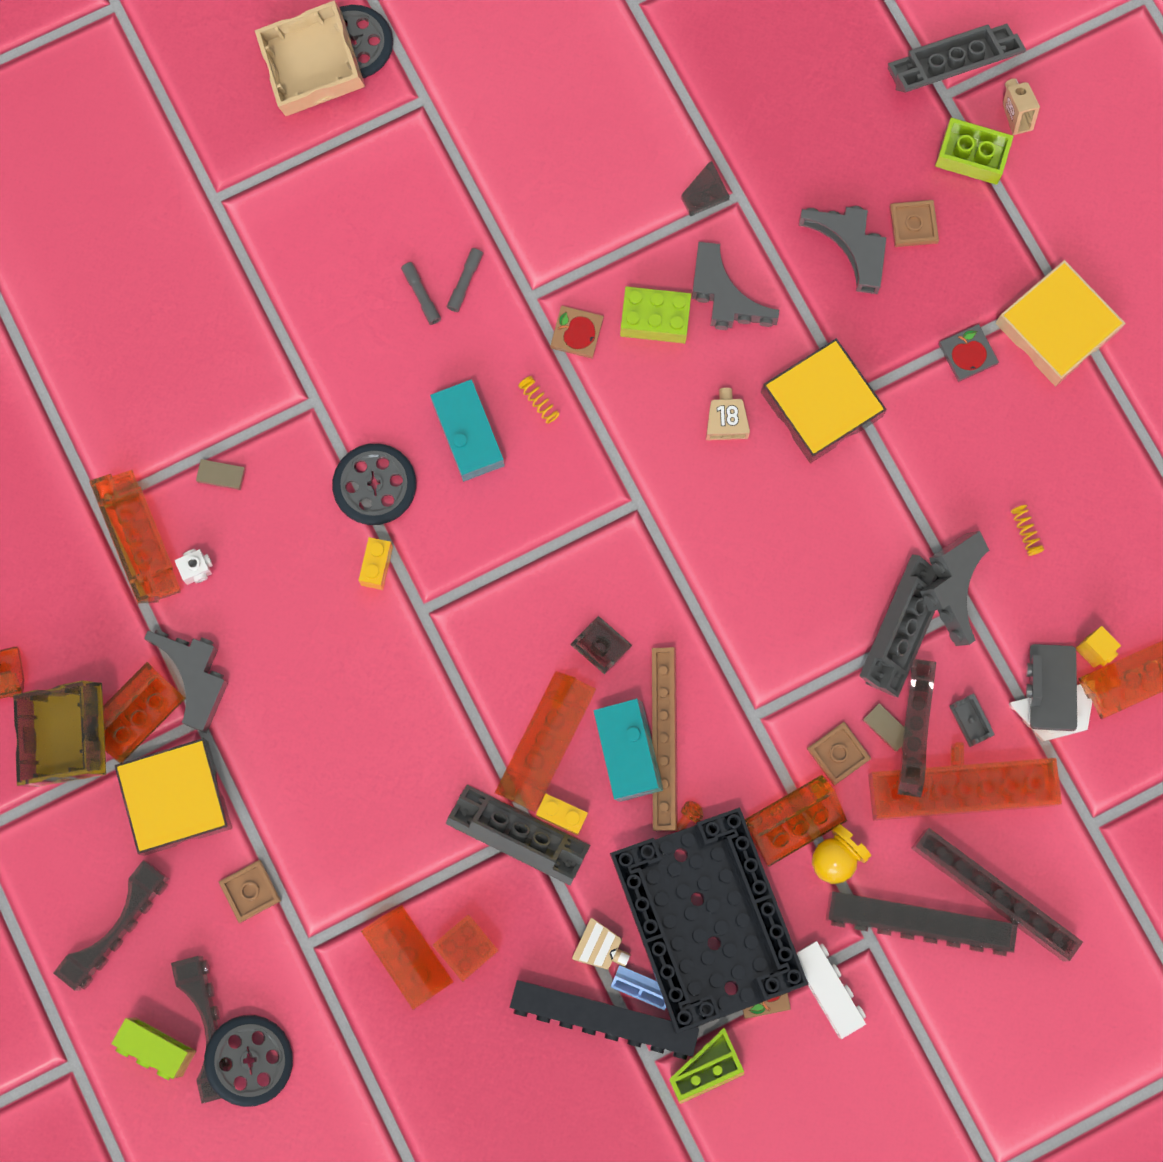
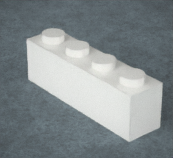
M816 941L796 952L809 984L808 987L837 1036L843 1039L866 1025L863 1020L866 1018L865 1013L859 1005H854L851 999L854 995L847 984L843 986L839 977L842 975L835 964L831 965L826 958L829 956V953L823 944L819 945Z

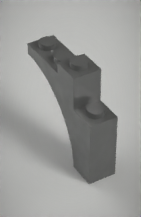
M859 206L846 207L844 215H840L836 211L826 213L819 212L814 208L802 209L799 226L817 230L837 243L848 257L855 274L856 291L878 294L881 287L887 237H881V235L876 233L865 235L868 210H864Z
M698 243L692 299L702 303L713 301L710 326H715L718 330H727L733 327L734 320L740 324L760 323L764 327L777 325L779 310L753 302L743 295L730 281L722 264L720 244Z
M980 531L964 534L930 557L929 560L938 579L920 591L929 611L938 610L940 618L944 622L955 646L970 645L976 641L968 618V587L977 564L990 551Z
M156 630L155 633L147 631L144 639L166 652L182 676L186 694V706L182 723L207 733L228 685L223 679L224 675L215 671H211L208 674L218 652L213 646L214 642L202 637L200 641L193 638L189 647V642L180 638H176V641L168 639V634Z

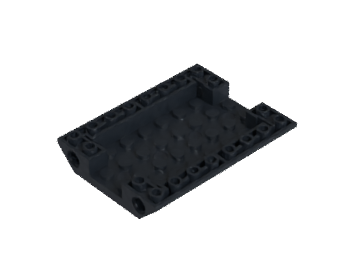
M740 807L697 822L690 828L655 840L652 838L610 853L676 1034L809 985ZM683 850L687 856L686 861H677L674 857L675 851ZM698 893L702 896V905L696 906L691 902L692 894ZM714 937L719 940L720 947L718 950H711L708 947L709 938ZM727 982H732L736 985L737 991L734 995H729L725 992L724 987Z

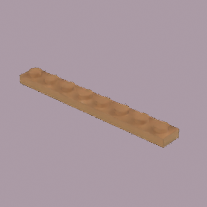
M674 647L652 648V743L664 791L653 793V831H677L676 648Z

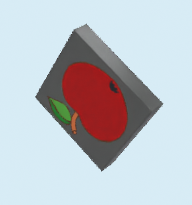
M979 324L939 342V346L958 382L999 363Z

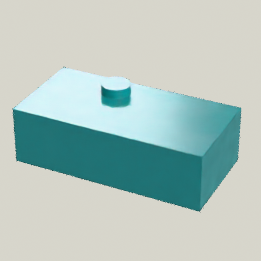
M472 379L430 395L463 482L505 466L504 459Z
M633 699L593 710L614 800L622 802L664 791L643 702L639 699Z

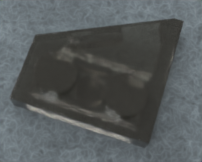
M712 161L706 165L681 195V199L690 217L726 202L730 198Z

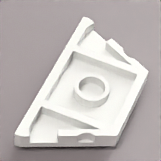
M1095 681L1077 685V729L1075 731L1032 729L1034 734L1044 742L1088 730ZM1030 698L1010 702L1009 707L1012 710L1014 709L1023 719L1022 721L1030 727Z

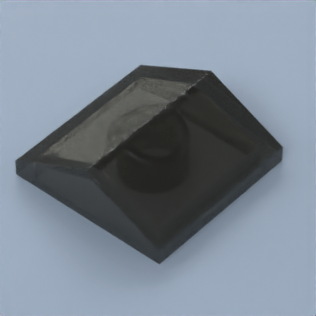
M599 616L570 644L603 674L611 670L632 647L627 640Z

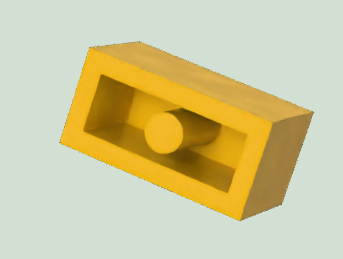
M368 538L359 576L361 586L379 590L384 589L393 550L390 541Z
M1100 626L1076 647V651L1093 668L1098 665L1103 667L1118 655L1116 650L1121 645L1103 626Z
M545 794L536 813V817L577 836L588 816L587 812L548 794Z

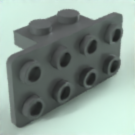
M1033 644L1030 646V663H1027L1026 677H1030V684H1027L1026 697L1030 698V727L1038 730L1075 731L1077 729L1076 648L1074 646Z

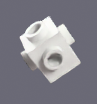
M196 549L189 550L183 554V557L175 560L180 575L187 585L193 582L201 583L208 579L207 576L212 574L210 567L213 566L208 554L204 555L200 549L197 551Z

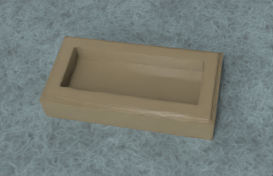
M201 459L196 481L198 483L241 490L245 468Z
M878 704L863 719L895 752L912 736L881 704Z

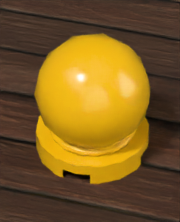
M840 824L831 830L834 838L825 839L819 843L812 854L814 872L818 878L830 884L843 883L852 878L857 870V861L866 863L871 857L867 848L862 843L857 846L850 839L853 834Z

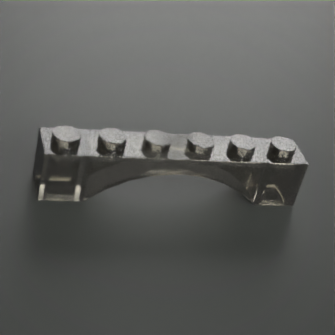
M913 659L910 670L897 794L921 798L924 788L928 726L936 662Z
M143 860L128 879L126 904L114 927L94 945L79 952L68 954L53 974L74 991L85 990L93 981L91 976L95 971H100L108 962L107 956L111 951L115 952L122 945L123 936L127 932H132L137 926L138 917L150 910L153 905L151 901L157 894L161 895L168 886L166 882L170 878L151 863Z
M196 956L173 962L171 966L176 987L190 998L201 1015L205 1028L207 1047L213 1033L219 1028L217 1020H220L218 1007L213 1005L212 997L215 996L212 982L209 983L207 974L210 973L208 961L204 960L203 956ZM224 1057L220 1060L219 1067L223 1071H228L227 1067L230 1066V1059ZM203 1062L202 1069L196 1080L201 1104L221 1099L207 1080Z

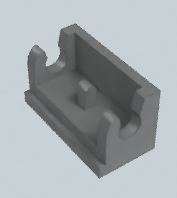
M975 694L969 695L949 706L969 747L995 735Z

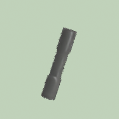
M471 248L458 284L453 290L446 306L451 311L459 312L466 295V290L483 256V252L476 248Z
M412 262L404 264L401 270L419 300L427 321L430 325L438 323L441 317L434 303L430 300Z

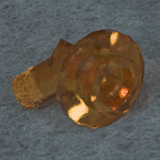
M687 801L681 809L683 816L677 823V830H684L690 820L695 823L702 820L703 812L698 803Z

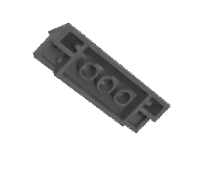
M1008 24L992 29L989 25H985L910 50L908 57L888 63V70L896 83V90L906 93L1024 53L1026 48L1018 34L1012 33Z
M912 554L860 673V677L866 681L865 684L897 698L935 613V610L929 611L920 591L937 580L938 576L933 571L932 565L919 555Z
M469 785L463 790L446 821L447 825L568 885L572 884L591 846Z

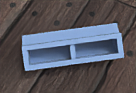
M619 965L611 988L665 1010L666 1005L657 981Z

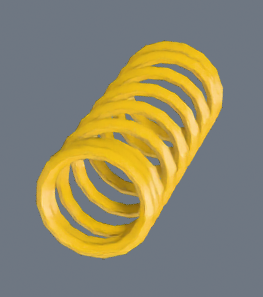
M532 376L526 377L519 383L518 387L524 389V395H529L528 400L533 401L532 406L538 407L537 412L542 413V419H547L545 423H551L559 416V412L556 410L551 415L543 417L553 407V404L545 410L539 411L540 407L549 401V398L538 405H534L537 399L544 395V392L536 398L530 399L531 395L540 389V386L529 393H525L527 388L535 383Z
M1021 505L1012 509L1011 513L1017 514L1013 520L1021 521L1016 527L1024 528L1019 534L1027 535L1023 538L1022 542L1029 543L1025 549L1029 550L1027 552L1028 556H1032L1044 551V547L1040 545L1027 548L1041 538L1024 541L1038 531L1022 533L1035 524L1019 526L1032 518L1029 516L1016 519L1018 516L1029 511V509L1023 510L1028 505Z

